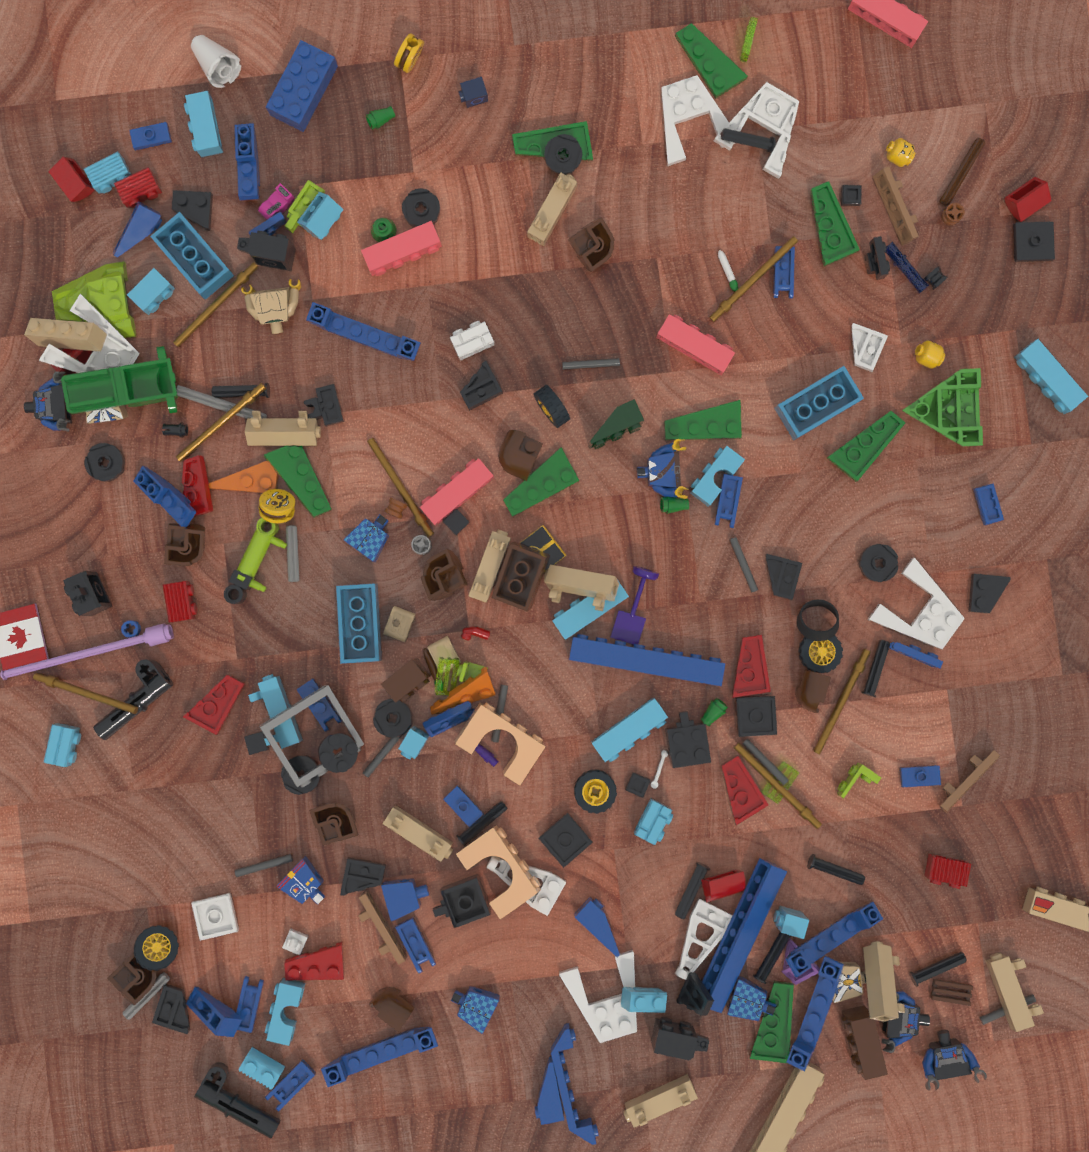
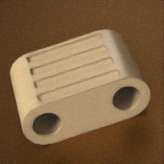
M394 606L383 635L406 642L416 614Z
M448 636L427 646L440 673L461 663Z

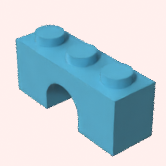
M728 446L724 449L719 448L713 456L716 459L712 465L708 463L703 469V477L701 479L696 478L690 486L693 489L690 494L708 507L722 491L714 483L715 473L722 471L728 475H734L745 460Z
M283 978L280 983L276 984L274 990L276 1000L275 1003L272 1002L269 1011L272 1018L271 1022H267L265 1033L268 1034L266 1041L290 1045L297 1021L287 1018L284 1008L286 1006L298 1007L300 1005L306 983L295 980L286 981Z

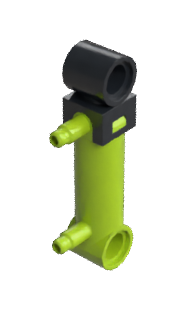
M263 518L258 520L254 535L237 570L234 569L229 580L234 585H230L224 590V598L228 603H243L247 597L246 590H251V587L265 592L266 586L255 581V575L270 543L284 549L287 546V543L283 542V540L274 537L279 531V524L271 523L272 529L269 532H265L264 525L268 521ZM235 589L239 592V597L236 600L231 596L232 591Z

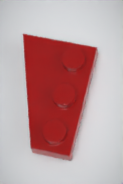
M198 455L184 460L182 473L183 495L191 501L189 505L196 511L194 517L212 512L213 505L204 456Z
M762 635L743 637L741 639L732 698L771 692Z
M226 675L183 718L218 735L245 683L230 675Z
M738 755L721 765L735 825L740 824L769 805Z
M343 941L329 948L323 947L319 951L310 954L304 953L286 959L284 963L285 980H344Z

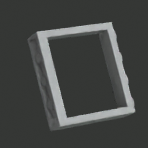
M328 685L322 686L259 726L297 787L308 785L312 782L311 778L316 775L318 777L322 776L329 770L320 764L298 778L272 736L270 730L327 695L354 739L358 752L362 750L361 746L364 745ZM341 751L338 752L337 754H335L334 758L342 756L343 753Z

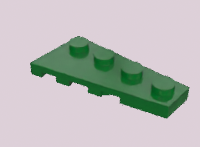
M692 23L676 32V39L715 99L748 78V75Z
M587 121L512 134L515 155L544 157L548 141L557 135L567 134L573 136L578 141L582 149V160L593 161ZM564 149L562 152H558L561 159L569 157Z
M828 181L812 188L810 193L823 265L825 267L859 252L860 249L830 182Z
M741 400L665 420V441L677 439H741Z
M890 411L828 456L827 459L857 482L906 422Z
M284 446L264 454V458L269 461L276 473L282 477L289 489L295 493L298 500L313 518L331 511V506L302 446Z
M562 447L528 477L527 481L524 480L503 499L512 517L579 482Z
M774 981L768 1001L776 1004L773 1016L766 1013L763 1014L750 1059L780 1063L787 1062L790 1053L794 983Z

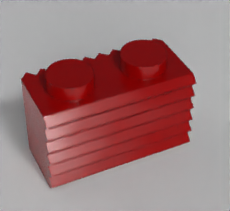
M149 167L114 183L123 204L127 208H135L138 201L153 200L159 196L158 194L162 193Z
M189 581L164 584L163 591L168 622L175 623L196 619L195 615H197L198 611L192 598L194 596L193 585Z
M928 854L924 876L930 879V883L941 885L942 882L949 883V887L960 889L961 886L967 887L971 863Z

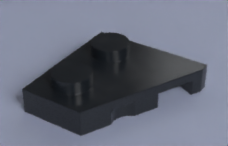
M173 190L172 210L176 213L180 212L188 220L210 231L213 194L211 192Z
M487 361L481 364L482 367L476 374L474 373L470 382L460 392L469 411L503 394Z
M766 554L774 596L793 600L802 563Z
M972 574L968 612L989 614L1010 582L1011 577Z
M348 857L340 895L344 896L348 893L382 885L386 864Z
M696 972L688 974L676 1002L686 1005L687 1009L694 1010L700 1016H706L712 1007L714 999Z
M169 984L164 985L152 1020L153 1024L184 1034L189 1033L190 1025L184 989Z

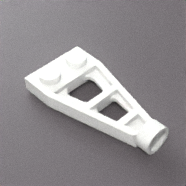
M492 856L486 868L495 872L510 886L512 879L507 876L511 868L504 859ZM529 866L528 871L532 877L540 878L543 884L540 887L541 890L527 900L526 903L548 916L564 888L566 880L550 871Z
M698 898L689 917L680 964L675 972L677 976L686 980L688 974L693 973L723 938L733 916L732 914ZM701 922L714 929V933L707 941H701L696 937L697 925ZM693 942L703 947V950L696 959L688 955L691 943Z

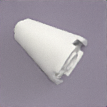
M204 35L193 38L191 49L208 81L216 88L225 87L223 84L227 82L231 84L241 71L240 58Z

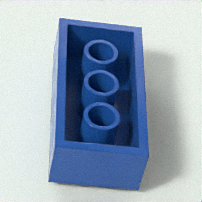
M300 40L266 105L270 116L304 132L338 67L335 57Z

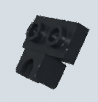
M879 236L874 237L869 242L871 252L864 256L865 261L868 262L867 274H875L876 280L884 279L890 272V264L888 260L886 261L885 257L886 244L882 242V237Z
M335 384L315 388L318 398L304 401L307 407L315 408L313 413L307 415L308 418H316L317 420L323 418L325 426L344 422Z

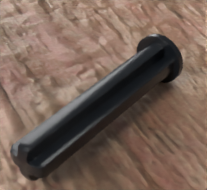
M724 128L720 133L721 139L724 141L765 149L769 153L774 150L776 144L775 137L767 138Z
M265 383L266 389L258 396L269 398L270 385ZM258 385L213 386L211 393L213 397H243L245 393L251 392Z
M880 640L864 691H861L862 694L876 698L875 692L890 647L888 641Z
M500 801L460 836L457 834L456 837L464 847H467V843L508 809L503 801Z
M812 854L808 860V869L814 868L858 885L864 884L865 876L863 874L816 858L815 854Z
M696 862L697 867L675 912L678 918H686L702 884L701 879H704L707 871H710L708 866L700 862Z
M781 932L778 934L756 975L753 974L754 978L767 984L766 979L791 935Z
M959 952L917 972H909V975L914 985L918 987L919 983L964 964L967 959L963 952Z

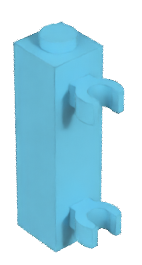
M273 674L263 677V682L258 683L260 691L248 695L250 702L263 698L270 719L290 707L280 676L274 677ZM294 716L274 728L276 734L272 736L276 742H279L281 749L303 741ZM265 738L264 740L266 746L270 745L268 740Z

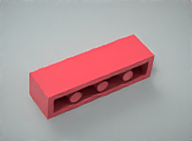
M852 0L848 7L849 11L910 48L913 47L928 23L924 16L914 13L906 5L900 4L895 0Z
M429 221L361 250L371 275L380 276L385 274L386 270L390 268H400L404 265V262L409 260L416 261L422 257L421 255L426 253L433 254L442 246L432 221Z
M669 314L656 338L722 376L735 354L732 351V347L724 343L721 345L716 342V338L712 335H704L699 332L700 329L695 325H687L681 317Z
M479 458L476 461L472 459L465 465L466 469L462 473L460 471L456 472L451 477L452 481L447 485L445 483L436 489L437 493L433 497L429 495L421 502V510L435 526L494 479L493 474Z

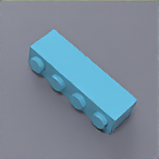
M1039 339L1031 342L1014 357L1017 360V365L1021 369L1026 370L1030 380L1040 386L1043 395L1053 401L1054 407L1063 414L1071 412L1088 397Z
M619 582L615 601L605 600L603 611L595 610V606H593L594 598L586 597L582 601L578 598L569 604L571 607L569 610L564 612L562 609L554 614L555 619L552 621L566 640L629 596Z
M652 698L595 738L591 743L605 762L608 760L612 762L619 757L618 753L620 751L631 749L635 745L634 741L639 738L643 740L651 734V729L654 727L658 729L663 726L668 716L656 699Z

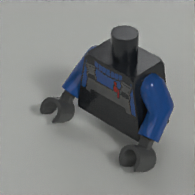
M55 372L53 378L40 386L38 391L33 392V401L24 402L25 413H34L35 419L40 420L43 426L53 431L62 430L69 432L70 429L66 428V425L72 424V414L67 411L61 385V378L66 373Z
M896 991L897 1003L904 1004L905 1013L898 1012L899 1018L883 1022L882 1033L889 1038L882 1039V1043L886 1044V1047L882 1049L885 1052L892 1053L896 1046L912 1039L913 1036H917L919 1034V1025H930L929 1014L920 1013V1007L915 1003V1000L904 991Z
M948 1030L938 1031L939 1041L929 1044V1049L926 1051L922 1061L925 1078L928 1079L925 1083L926 1089H931L930 1082L935 1085V1090L939 1088L938 1080L971 1075L972 1071L975 1073L973 1077L975 1082L979 1083L977 1074H981L984 1080H986L987 1075L983 1070H979L980 1065L972 1051L957 1039H950Z

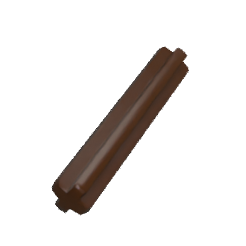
M978 137L973 142L941 197V204L948 206L985 145V140Z

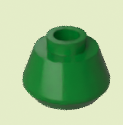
M382 217L373 222L371 235L375 241L382 242L396 236V225L391 219Z

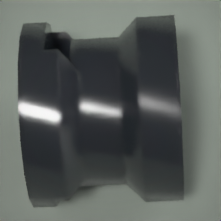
M938 266L924 280L929 282L934 290L948 276H945Z

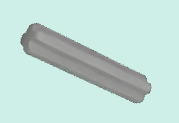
M291 525L286 526L288 581L298 582L297 527Z
M165 972L160 974L156 978L152 989L135 1006L130 1004L123 1011V1016L130 1020L170 980V977Z

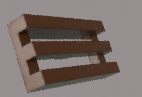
M933 979L931 999L971 1006L970 998H972L971 990H973V986ZM937 985L966 989V992L937 988ZM936 993L965 997V999L936 995Z

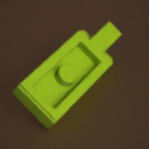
M309 180L306 182L288 210L287 218L289 220L285 224L288 231L294 233L299 225L297 222L318 192L325 194L324 189Z

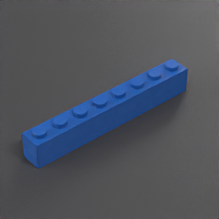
M577 634V638H572L569 660L722 686L725 663H720V658L710 657L709 660H703L702 655L691 654L690 657L683 656V652L673 650L671 654L664 653L662 648L653 647L652 651L645 650V645L634 644V647H628L626 642L615 640V644L607 643V639L596 637V641L588 640L589 636Z
M759 858L703 978L702 983L714 999L710 1010L722 1013L787 874L786 870L774 863Z

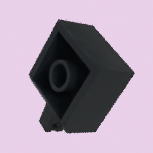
M257 231V233L251 232L250 238L239 237L237 249L250 254L257 265L292 272L296 249L287 236L281 234L271 236L267 232Z
M83 571L63 580L65 584L64 591L70 596L73 602L72 609L79 616H93L113 607L97 572Z
M687 711L679 712L680 722L676 723V727L665 728L671 767L679 768L711 763L706 724H694L693 720L689 721Z
M478 874L442 887L441 894L443 900H440L441 905L432 909L435 917L445 914L446 918L450 917L454 928L491 914V908Z
M661 1017V1019L655 1018L651 1043L656 1054L691 1060L694 1058L695 1051L707 1052L709 1038L697 1034L689 1022L680 1021V1023L672 1022L670 1018Z

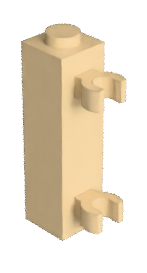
M559 174L527 232L529 239L545 246L577 188V181H575L576 179L572 175Z
M252 411L253 418H247L245 427L248 446H317V440L321 438V427L317 425V419L308 418L307 411H299V418H261L260 411Z
M499 529L497 532L492 531L469 597L488 602L511 540L510 537H507V532Z
M550 565L544 575V582L549 590H551L549 598H552V602H560L561 592L594 598L593 606L598 611H603L605 600L615 601L619 587L616 576Z
M396 805L383 822L385 826L440 862L443 858L448 859L453 851L451 848L453 842Z
M879 941L872 942L871 945L863 947L870 1019L885 1022L899 1018L898 1012L905 1013L904 1004L897 1003L893 965L899 966L900 961L899 957L892 956L891 946L883 945Z
M1001 953L990 955L991 959L985 961L1010 1029L1018 1032L1035 1026L1032 1016L1041 1015L1044 1012L1041 1005L1033 1004L1029 1007L1027 1006L1015 974V970L1026 967L1024 959L1018 958L1010 961L1009 956Z
M687 1074L625 1102L626 1110L623 1113L627 1122L631 1121L633 1127L643 1126L648 1121L669 1111L691 1104V1101L698 1099Z

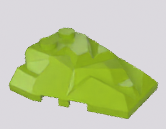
M126 262L105 264L52 291L56 320L87 322L70 311L81 294L124 338L136 337L134 318L129 315L124 283L128 281Z

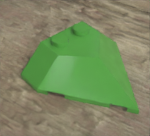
M981 368L960 369L902 411L961 446H983V428L980 426L979 411Z

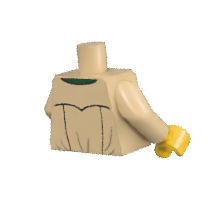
M290 279V290L289 287L255 291L249 285L250 290L246 292V289L242 287L241 291L245 295L247 311L253 318L260 321L261 324H270L272 334L282 333L281 322L288 321L298 305L299 290L301 289L300 280L298 279V284L293 286L292 279Z

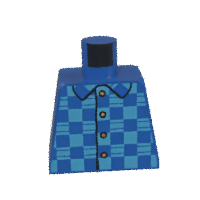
M380 514L374 523L365 518L344 541L371 561L376 562L389 537V534L383 531L389 520Z
M739 976L727 1015L759 1021L762 1012L773 1016L776 1004L766 1001L767 991Z
M470 986L466 995L455 990L451 1001L460 1005L457 1016L483 1034L499 1002L500 995Z

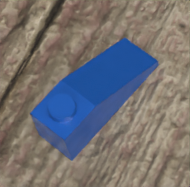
M138 201L113 251V255L118 258L153 233L154 229H158L162 222L160 212Z
M589 897L574 913V916L618 958L620 955L619 949L603 909L604 905L597 898L593 900Z
M194 987L186 1005L215 1036L234 1037L242 1022L239 1015L199 987Z
M552 1056L548 1058L537 1106H534L536 1119L540 1118L541 1125L564 1121V1111Z

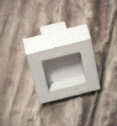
M291 928L282 948L301 955L308 935Z

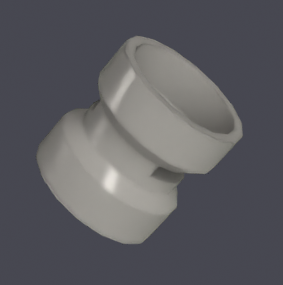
M418 535L413 538L411 547L415 553L425 555L430 552L432 543L426 536Z

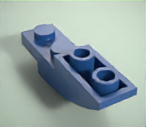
M254 123L235 125L238 197L240 201L259 199L260 172Z
M146 466L141 467L133 482L154 503L160 504L181 527H187L196 514V511L189 505L191 501L161 476Z

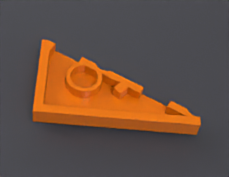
M264 461L209 483V489L264 493L270 489H277L278 474L269 461Z
M483 667L481 674L477 677H470L463 684L451 690L448 698L443 701L440 699L430 707L431 714L434 715L446 711L466 701L473 703L495 696V689L487 667Z

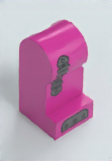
M281 183L275 188L276 191L268 200L259 207V213L267 220L279 212L283 214L295 201L294 196Z

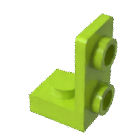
M467 661L458 668L457 676L460 677L459 681L463 682L470 677H477L485 666Z
M854 764L848 772L849 776L846 781L843 780L839 784L837 795L845 798L859 776L869 784L871 781L878 784L881 777L863 764Z

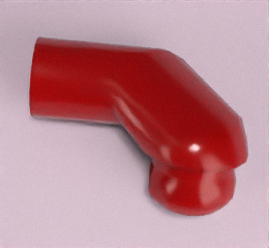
M466 627L462 630L463 633L461 634V638L468 641L471 640L472 635L488 640L490 631L480 627Z

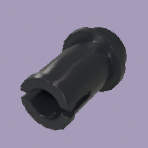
M183 422L180 424L164 423L162 429H170L162 431L164 436L171 435L183 438L188 435V425Z

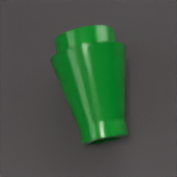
M391 106L369 111V114L366 115L367 123L372 130L375 128L379 129L389 120L395 118V113Z
M668 496L661 497L660 510L666 514L689 509L688 499Z
M715 698L714 701L711 700L701 721L710 727L712 723L727 713L728 706L719 698Z

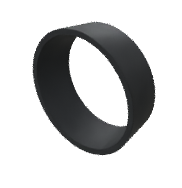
M811 600L801 608L797 616V627L801 634L810 640H828L839 629L838 611L834 605L825 600ZM813 606L824 607L834 614L837 621L829 630L815 631L803 622L802 612Z

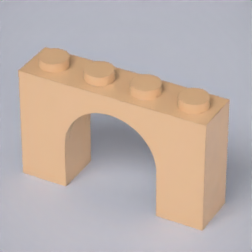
M487 702L484 705L479 703L456 737L455 744L472 754L481 739L488 732L496 729L508 731L515 738L516 749L502 772L504 776L521 785L546 747L542 743L543 739L536 734L531 736L526 733L528 729L519 723L514 725L510 722L511 718L504 713H501V715L494 712L495 708Z
M496 825L456 855L466 870L489 856L500 857L510 865L513 874L510 887L489 903L499 919H502L541 890L539 887L541 885L535 876L532 877L529 873L527 863L518 857L516 847L507 841L505 831Z

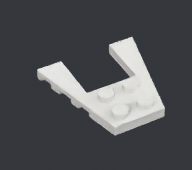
M698 75L661 87L667 166H671L686 160L675 124L709 113L717 136L729 122Z
M766 82L725 128L741 131L747 118L780 136L762 169L779 179L782 175V167L785 162L799 101ZM720 133L714 139V142L729 151L734 144L733 142L722 140Z
M80 294L70 311L87 322L96 324L107 334L101 352L93 351L84 365L49 343L39 359L41 362L76 373L134 364L140 353Z
M912 558L901 574L931 595L928 602L911 625H908L881 604L877 605L868 620L938 649H943L965 618L919 562Z
M630 950L620 953L618 958L615 956L623 987L633 988L635 987L634 952ZM578 966L559 972L561 979L600 1043L637 1032L636 1012H628L621 1007L622 994L588 1003Z

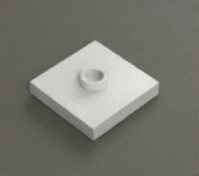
M231 892L191 903L200 941L239 931Z

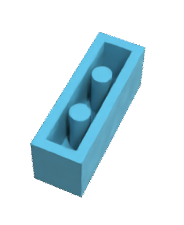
M208 91L185 95L186 103H184L186 114L190 117L188 127L194 136V139L191 140L194 151H197L201 157L223 153L211 95Z

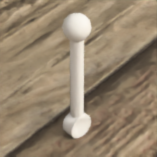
M667 750L661 752L662 757L654 781L650 784L653 789L658 787L657 781L665 757L669 754Z

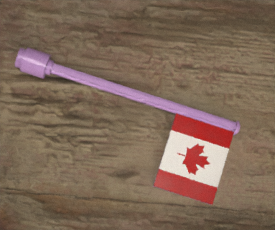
M37 604L0 613V660L2 665L0 676L3 680H7V678L144 642L148 643L149 646L167 643L170 639L174 638V632L170 624L166 625L163 623L146 628L143 635L49 659Z

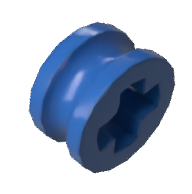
M129 620L123 623L121 631L124 636L131 638L140 634L141 626L137 621ZM129 624H131V626H135L133 634L131 632H127V629H129Z

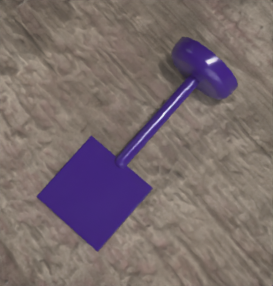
M633 566L632 572L642 578L631 613L618 611L610 637L630 644H638L646 618L637 616L635 613L646 579L657 580L659 573L639 566Z

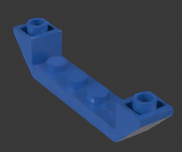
M312 302L306 321L330 333L401 359L414 361L421 342L402 336L401 338L339 315L330 308Z
M874 902L866 904L848 913L792 950L785 960L794 976L798 977L812 968V963L861 930L871 928L883 920V917Z
M827 956L823 959L812 998L797 1039L792 1045L786 1062L804 1072L816 1048L844 964Z
M566 1023L551 1046V1056L569 1131L595 1145L596 1137L599 1136L597 1124H593L591 1118L579 1121L577 1108L573 1109L572 1102L575 1101L573 1090H569L567 1085L570 1082L568 1070L564 1071L563 1064L566 1063L563 1050L574 1048L573 1041H576L574 1028L570 1029L569 1023Z
M417 1027L343 1054L322 1067L321 1071L327 1087H331L346 1081L347 1077L351 1074L415 1050H419V1053L438 1047V1043L432 1027Z

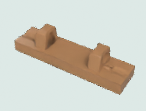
M883 168L873 176V179L903 246L919 237L914 226L918 219L916 215H909L899 191L903 187L901 180L895 181L890 168Z
M994 750L983 761L974 755L969 762L976 769L957 789L949 782L943 787V790L950 796L940 808L947 813L999 759L1000 755Z
M369 891L363 892L359 899L366 910L361 912L358 917L361 922L371 918L385 941L378 949L381 956L391 952L398 965L403 963L407 958L406 953Z

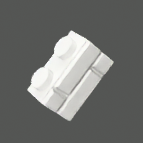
M476 321L470 324L469 329L464 331L463 329H458L450 337L460 361L494 346L493 338L485 321L482 323Z

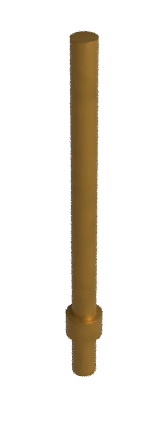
M794 236L789 239L727 300H723L719 304L720 307L709 318L715 322L721 315L732 309V305L775 265L798 240Z
M252 262L243 272L241 271L236 276L237 278L173 343L179 347L242 284L249 280V277L259 268L258 265Z
M261 382L251 392L245 393L243 399L176 455V458L182 462L245 406L251 405L256 400V397L266 389V386Z
M369 439L367 443L415 517V522L418 526H421L428 538L431 537L434 532L427 523L428 519L416 506L375 439Z
M863 649L858 661H855L848 682L813 752L821 754L860 673H863L866 667L864 665L871 653L869 650Z
M37 672L33 676L34 680L45 683L48 687H57L133 714L138 712L137 706L59 680L58 677L46 676Z
M739 742L733 747L799 812V815L804 820L807 819L816 829L821 827L822 823L812 815V811L807 806L804 807Z

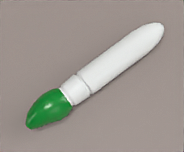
M719 250L718 258L729 281L730 288L735 292L738 290V282L735 280L725 253Z

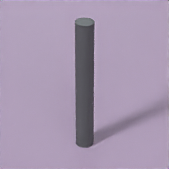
M616 358L562 362L563 370L620 366V360Z
M737 537L732 538L730 543L751 593L758 590V587Z
M501 684L496 710V713L499 715L504 713L508 685ZM501 729L493 730L492 742L499 743Z
M402 736L389 739L364 770L363 774L369 778Z
M748 738L742 743L783 785L789 781Z
M288 854L236 869L235 876L240 877L292 862V855Z
M1033 994L1025 997L1027 1006L1036 1002ZM1003 1007L980 1017L981 1023L985 1025L1005 1016Z

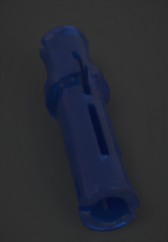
M894 242L890 243L886 247V253L894 262L893 265L897 266L918 293H921L929 284L925 282L906 259V254L903 255Z

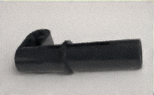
M145 659L136 664L135 672L144 685L136 692L129 693V697L123 702L137 706L138 712L133 714L118 708L112 710L93 726L100 738L103 740L110 738L141 711L145 712L152 702L173 686L171 678L157 661Z
M221 1062L213 1064L194 1097L224 1113L226 1118L230 1116L271 1139L281 1120L239 1098V1094L234 1095L224 1090L222 1086L229 1074L228 1067ZM219 1071L220 1076L216 1080L215 1084H213L210 1081L213 1080L216 1072Z

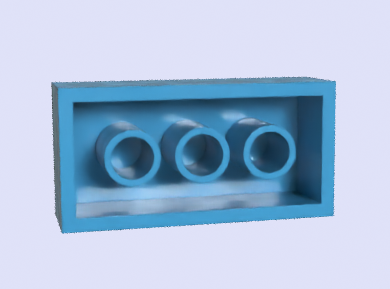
M180 212L150 236L205 300L234 276Z
M842 366L778 404L774 409L794 441L857 404L864 397L845 366Z
M378 584L336 586L340 664L382 661Z

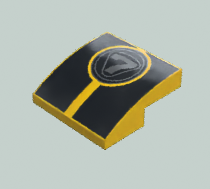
M544 525L520 542V544L550 555L545 572L549 569L550 565H555L566 556Z

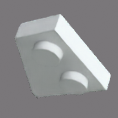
M853 323L854 366L873 372L888 336Z

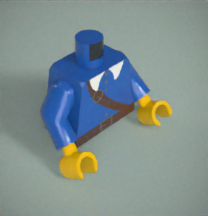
M677 439L674 443L661 446L651 453L650 458L647 459V467H637V478H648V485L652 487L653 491L664 497H680L683 499L688 497L682 495L683 490L689 489L681 486L679 451L686 450V447L680 448L679 444L681 441H685L684 439Z

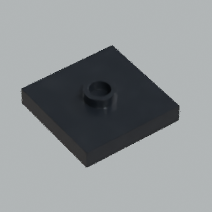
M1016 222L1013 224L1015 262L1053 261L1055 259L1054 222Z
M775 696L736 698L738 737L777 735Z
M568 812L538 837L563 868L593 843Z

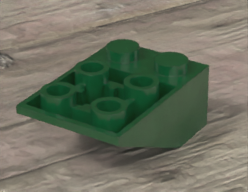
M635 399L616 407L590 440L589 449L593 447L595 450L605 446L608 440L614 442L623 438L626 432L632 434L640 430L644 418Z

